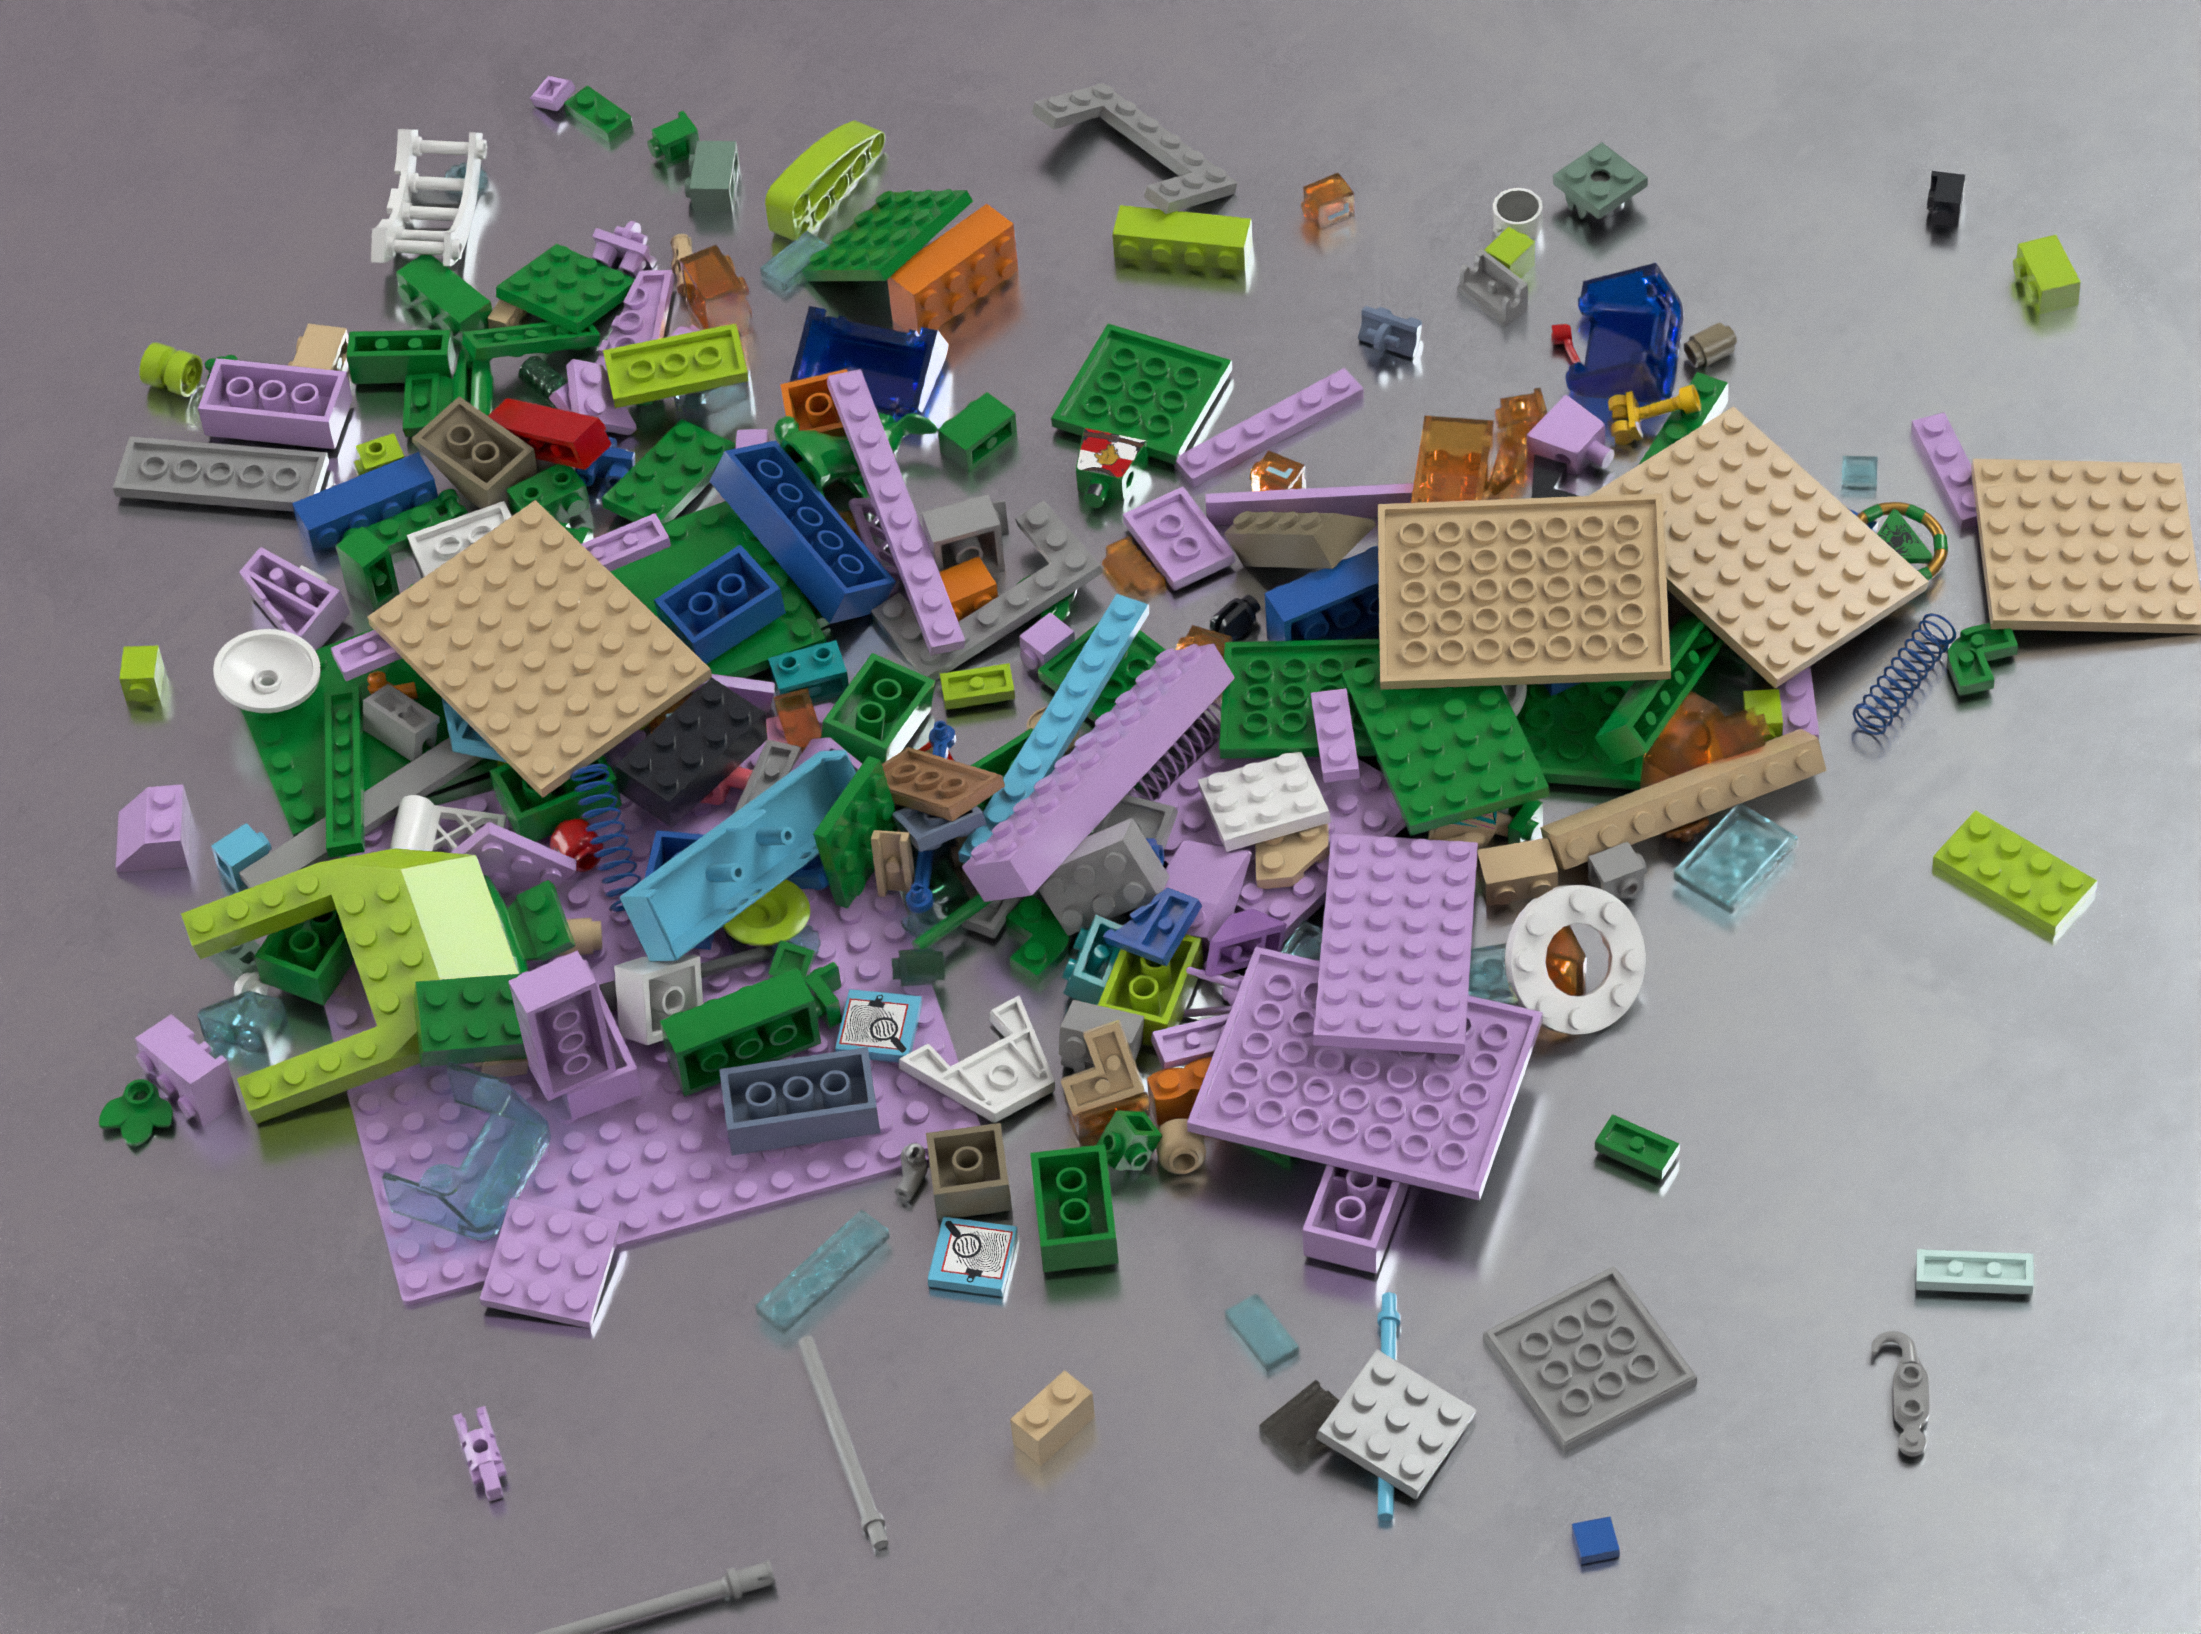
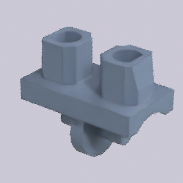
M1365 306L1362 309V323L1358 333V340L1373 344L1374 350L1380 353L1388 349L1411 358L1417 354L1422 328L1421 320L1413 317L1404 319L1395 316L1391 310L1383 307L1374 309Z

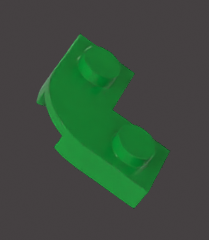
M1990 623L1968 627L1960 632V637L1952 643L1947 653V666L1959 696L1994 689L1995 679L1987 661L2017 655L2018 644L2011 628L1991 629Z
M1032 895L1026 896L1006 916V925L1028 939L1010 957V966L1039 985L1067 956L1070 935L1066 934L1050 907Z

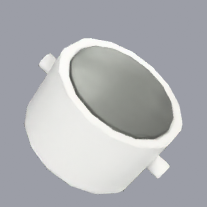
M1512 188L1501 192L1493 202L1494 233L1499 236L1507 227H1510L1534 240L1543 228V202L1541 198L1533 191L1524 188Z

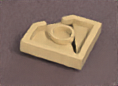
M1329 824L1256 843L1257 887L1263 889L1291 887L1305 877L1304 872L1315 862L1321 863L1330 855Z

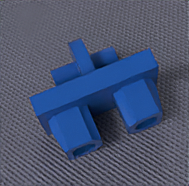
M608 437L612 445L586 470L575 468V472L586 486L592 485L595 478L598 477L605 478L606 486L611 489L635 465V452L617 448L616 438Z

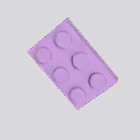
M1180 487L1123 514L1124 525L1174 591L1235 563L1234 552L1184 487Z

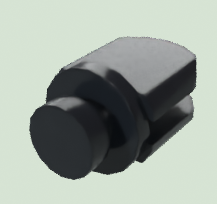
M1249 594L1242 599L1234 598L1230 600L1211 618L1209 625L1211 634L1225 642H1236L1256 622V614L1261 610L1260 604Z

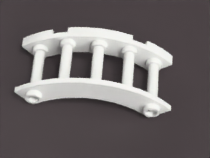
M398 129L395 174L400 175L398 189H391L386 208L387 214H391L389 219H382L379 225L372 229L371 262H388L396 253L443 255V266L454 265L458 259H461L474 216L481 159H486L487 141L482 139L483 133L469 132V142L422 140V137L418 136V130ZM422 153L468 155L465 178L419 176L418 173H415L417 156H421ZM418 190L463 192L459 208L413 206L411 203L412 193H417ZM412 219L454 221L448 231L405 229L406 223H411Z

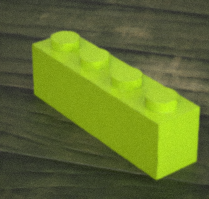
M1124 205L1119 206L1112 233L1114 257L1246 271L1253 242L1251 218L1183 211L1166 214L1160 209Z

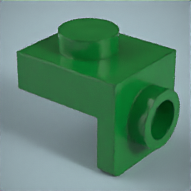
M1535 800L1508 808V814L1514 816V819L1508 825V844L1537 840L1541 832L1540 827L1543 825V802Z
M831 962L824 967L814 969L803 978L815 1000L817 1018L821 1017L829 1029L842 1022L839 1000L833 994L834 991L841 987L839 967L835 962Z

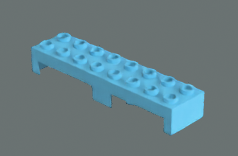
M846 750L819 751L619 897L649 961L678 960L819 855L813 833L856 774Z

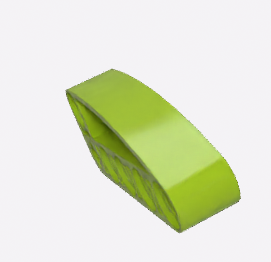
M853 120L829 132L810 146L775 180L766 194L765 208L769 230L799 244L803 243L882 152L885 144V133Z

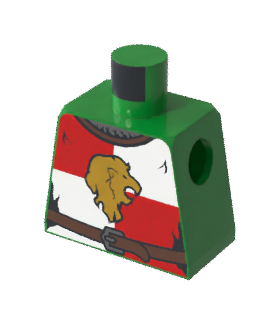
M1084 427L1076 465L1077 490L1085 493L1083 499L1087 505L1099 508L1103 505L1105 498L1119 501L1126 499L1148 465L1147 440Z

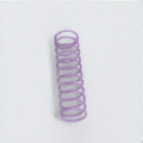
M1215 702L1211 703L1221 711V707ZM1209 708L1206 709L1214 717L1218 725L1208 719L1204 712L1197 718L1207 728L1210 736L1199 731L1193 724L1189 727L1197 735L1201 745L1192 741L1184 733L1180 736L1188 743L1192 753L1181 748L1176 742L1172 745L1180 753L1184 762L1174 758L1168 751L1165 752L1164 756L1170 760L1175 771L1164 766L1159 760L1155 763L1163 771L1167 780L1157 776L1151 769L1147 772L1155 781L1158 789L1150 786L1142 778L1138 781L1148 793L1149 798L1140 794L1134 787L1127 795L1154 801L1156 798H1152L1149 791L1151 789L1159 792L1157 797H1161L1162 792L1170 788V783L1179 779V774H1183L1187 770V766L1194 764L1196 757L1201 756L1204 753V749L1213 744V739L1220 737V721L1214 712ZM1210 727L1219 730L1218 734L1213 736ZM1201 736L1210 738V742L1204 745ZM1193 745L1202 747L1200 753H1195ZM1183 753L1193 756L1192 761L1187 763ZM1175 762L1181 765H1185L1184 769L1182 771H1178ZM1166 771L1176 774L1174 780L1170 781ZM1158 780L1167 783L1165 789L1161 790Z

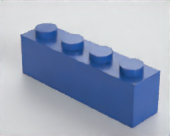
M416 452L296 501L292 505L297 525L314 553L341 542L344 533L351 528H360L362 526L365 528L436 499L438 498V493L433 475L420 453Z

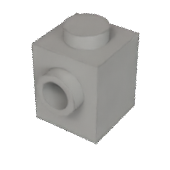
M1629 842L1588 856V879L1593 887L1602 889L1617 899L1629 898L1637 892L1644 890V874L1647 873V866L1640 853L1635 854Z

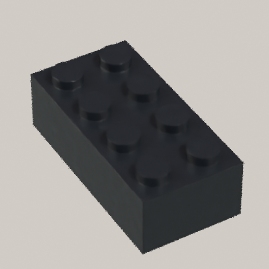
M711 677L615 765L618 792L673 828L768 739L765 712Z

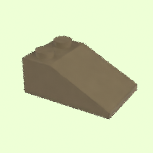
M460 396L412 438V442L459 492L480 509L502 501L507 502L506 490L538 474L534 448Z

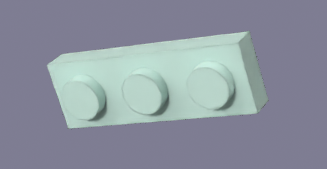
M1917 1249L1916 1290L2033 1294V1254Z

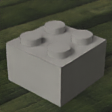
M989 494L921 512L924 535L939 572L977 556L981 558L989 573L1005 570L1001 525Z

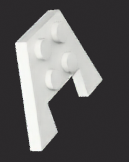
M1020 995L989 1012V1021L1005 1038L951 1067L930 1044H926L899 1059V1069L993 1123L1055 1091V1079Z

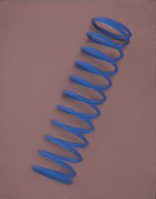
M1933 613L1926 614L1923 620L1918 623L1919 629L1912 631V638L1904 642L1905 648L1898 650V657H1893L1891 659V666L1884 668V675L1878 676L1877 685H1872L1870 687V694H1865L1862 697L1863 703L1855 706L1852 715L1857 725L1864 731L1874 735L1884 734L1887 727L1892 724L1893 718L1897 717L1900 709L1907 704V699L1914 695V690L1920 687L1921 681L1934 668L1935 662L1941 659L1942 653H1945L1949 644L1956 639L1954 626L1945 617ZM1930 616H1935L1944 620L1952 628V638L1948 640L1941 627L1926 619ZM1925 623L1935 626L1943 634L1945 640L1932 634ZM1921 632L1927 640L1938 646L1939 651H1931L1923 642L1916 640L1914 634ZM1913 641L1920 649L1928 652L1931 655L1932 661L1924 660L1917 652L1909 649L1908 643ZM1940 645H1945V648L1941 650ZM1906 650L1913 658L1921 661L1925 670L1916 669L1910 661L1901 657V652ZM1933 654H1938V657L1934 659ZM1900 660L1907 668L1915 671L1918 679L1909 678L1904 671L1894 666V661ZM1926 663H1932L1931 666L1927 668ZM1893 669L1897 675L1908 680L1911 688H1904L1895 679L1887 676V670ZM1919 672H1924V673H1925V674L1922 676V678L1920 677ZM1886 678L1891 685L1901 689L1904 697H1896L1889 689L1881 686L1880 679ZM1912 681L1918 682L1915 687L1913 686ZM1878 687L1884 694L1893 698L1897 707L1888 706L1883 699L1873 694V689ZM1905 691H1911L1910 694L1906 696ZM1872 697L1878 704L1886 707L1890 716L1881 715L1874 707L1866 703V698ZM1898 700H1904V702L1899 705ZM1859 709L1869 710L1881 719L1883 725L1870 723L1860 715ZM1891 709H1897L1894 715L1892 714ZM1856 713L1866 724L1876 728H1883L1881 732H1873L1866 729L1857 720ZM1884 718L1890 719L1887 724L1885 723Z
M594 764L576 770L571 774L570 779L574 781L587 780L604 772L606 776L600 781L575 787L574 791L583 792L601 784L609 785L610 789L604 794L579 800L578 804L587 805L602 798H613L614 802L608 807L583 813L582 818H591L606 811H617L618 815L610 821L589 825L586 831L602 829L610 824H621L622 828L615 834L593 838L590 844H600L614 837H624L626 841L619 847L600 850L593 856L599 858L615 853L618 850L630 851V854L625 859L602 864L597 870H608L623 863L634 865L633 869L629 872L604 878L601 883L608 884L631 876L638 878L637 882L633 885L611 890L605 895L606 897H613L630 890L641 881V876L633 873L637 868V863L629 860L633 855V850L625 847L629 842V837L620 834L626 826L621 821H616L622 813L619 809L612 808L618 799L613 795H609L614 786L606 782L610 775L609 771H607L608 766L605 764ZM599 771L595 774L585 777H574L579 774L587 772ZM621 900L613 903L609 908L613 912L626 911L623 904L617 906L622 903Z

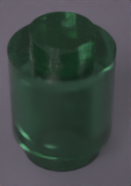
M933 948L898 950V957L891 958L893 980H900L901 987L934 985L936 981L945 980L943 951H934Z

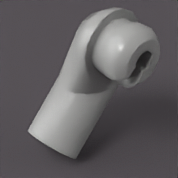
M911 1143L905 1146L900 1156L903 1177L894 1192L897 1197L905 1201L912 1199L927 1174L925 1150L918 1143Z

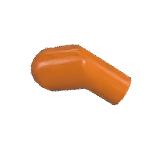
M381 671L373 672L367 678L369 683L367 688L371 695L389 684L413 700L418 699L415 682L393 685L386 680L385 673Z

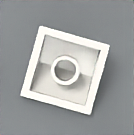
M683 955L676 961H649L648 957H640L614 966L619 1031L624 1038L645 1045L662 1041L661 1020L668 1018L674 1013L684 1012L703 1004L700 956Z

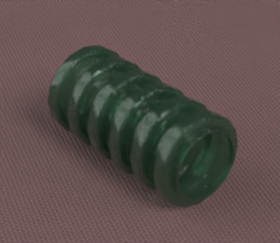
M529 357L519 369V379L546 400L548 404L552 405L553 408L557 409L549 397L568 383V380L563 378L554 368L550 367L541 357Z

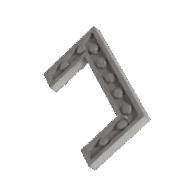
M1104 83L1096 84L1095 86L1034 102L1031 113L1053 130L1100 117L1176 173L1178 177L1147 185L1144 193V198L1166 214L1235 194L1238 182L1227 175L1225 170L1216 167L1205 159L1202 153L1186 145L1179 136L1167 131L1159 125L1157 120L1144 114L1136 108L1134 103L1125 100L1109 85Z
M1044 500L1016 517L1015 520L1019 529L1050 564L959 621L958 623L965 638L964 649L930 656L913 608L900 592L871 610L873 619L918 673L936 681L940 678L941 673L950 672L1103 573L1101 565Z

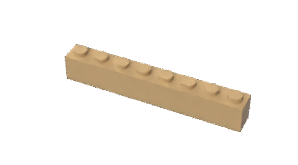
M1803 729L1793 731L1540 827L1542 837L1549 838L1556 865L1563 870L1588 862V856L1625 842H1629L1630 845L1827 771L1819 739Z

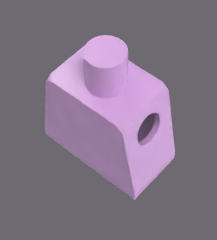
M1564 395L1527 434V458L1534 461L1535 454L1566 463V473L1572 475L1580 474L1590 462L1605 469L1614 457V450L1605 446L1604 423L1567 395Z

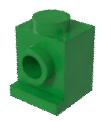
M683 110L678 113L677 119L651 129L653 138L648 140L647 144L652 156L655 159L659 157L665 167L669 168L689 159L690 154H695L696 144L700 139L697 128Z

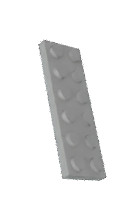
M130 436L113 485L115 497L294 511L292 503L320 492L329 459L326 452Z

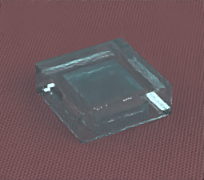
M1843 455L1841 490L1877 491L1878 457Z

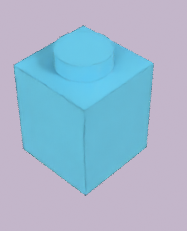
M247 823L211 845L217 868L237 889L245 884L241 880L239 872L269 854V851L272 850L266 836L262 832L256 833Z

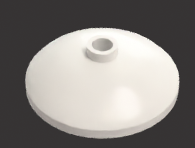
M276 629L253 630L233 638L221 648L215 658L213 667L215 685L220 694L231 704L241 709L258 713L280 712L301 704L315 691L321 672L318 655L307 641L293 633Z

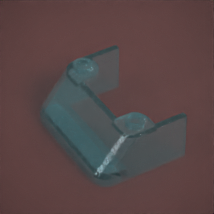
M449 1062L446 1069L454 1102L491 1113L460 1168L448 1164L434 1165L426 1170L419 1183L385 1172L382 1176V1181L391 1212L475 1240H487L494 1237L501 1229L510 1199H518L551 1140V1131L548 1121L505 1080Z

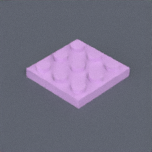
M511 1198L479 1299L481 1306L591 1329L621 1230L620 1221Z

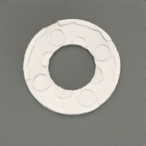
M1559 886L1543 894L1538 899L1534 898L1516 918L1506 944V976L1508 982H1511L1519 1000L1517 1002L1518 1005L1522 1008L1543 1012L1541 1026L1559 1033H1593L1616 1022L1635 1001L1645 974V944L1636 919L1619 899L1602 889L1592 886ZM1574 923L1587 924L1598 931L1609 954L1607 960L1609 961L1608 970L1603 981L1592 992L1578 997L1567 995L1557 989L1548 976L1545 964L1547 947L1553 936L1564 926Z

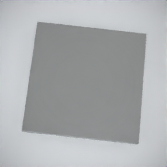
M1615 1265L1483 1332L1484 1342L1564 1453L1697 1385L1696 1374Z

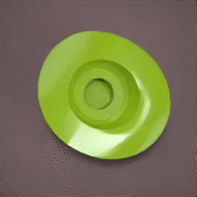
M785 879L722 927L731 937L748 945L770 946L779 944L780 940L788 941L805 928L810 917V904L805 893L797 885Z

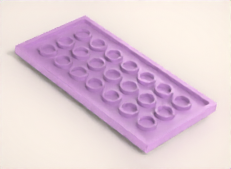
M1331 834L1313 1046L1464 1055L1478 843Z

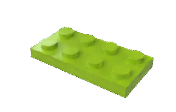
M736 323L603 350L615 408L749 381Z
M1976 810L1933 856V865L2053 936L2060 931L2097 888L2096 879Z

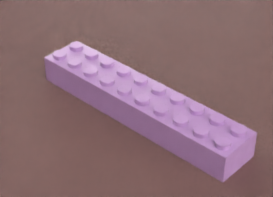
M1193 644L1185 649L1174 651L1173 648L1161 652L1155 658L1156 663L1151 669L1141 673L1136 678V684L1132 689L1121 694L1116 699V705L1112 710L1103 714L1095 721L1096 726L1093 730L1075 742L1076 747L1074 750L1055 763V770L1034 785L1035 791L1028 798L1021 800L1013 807L1014 813L1007 820L1002 821L993 828V835L986 842L981 843L972 850V857L962 868L984 902L1033 895L1235 679L1214 644L1203 646Z

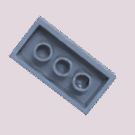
M868 1047L719 1069L732 1156L880 1133Z

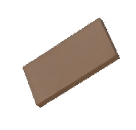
M907 747L882 764L895 804L950 821L956 820L1005 787L1002 775Z

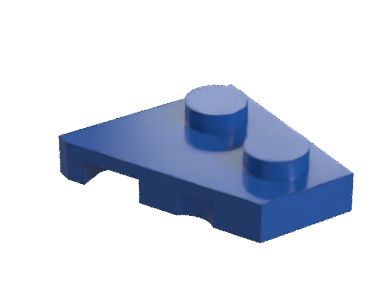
M1167 887L1153 897V900L1148 905L1141 906L1131 913L1132 920L1115 932L1112 928L1109 929L1103 937L1109 945L1167 966L1202 908V904L1198 898Z

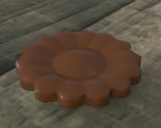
M1706 816L1661 833V836L1680 838L1681 842H1690L1694 839V834L1707 828L1706 826L1709 825L1708 817Z

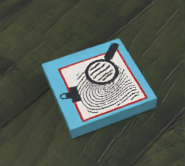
M849 989L835 1051L868 1047L870 1060L899 1063L901 1057L912 1052L922 1009V996Z
M943 1217L927 1279L928 1287L1003 1297L1018 1237L1017 1226Z

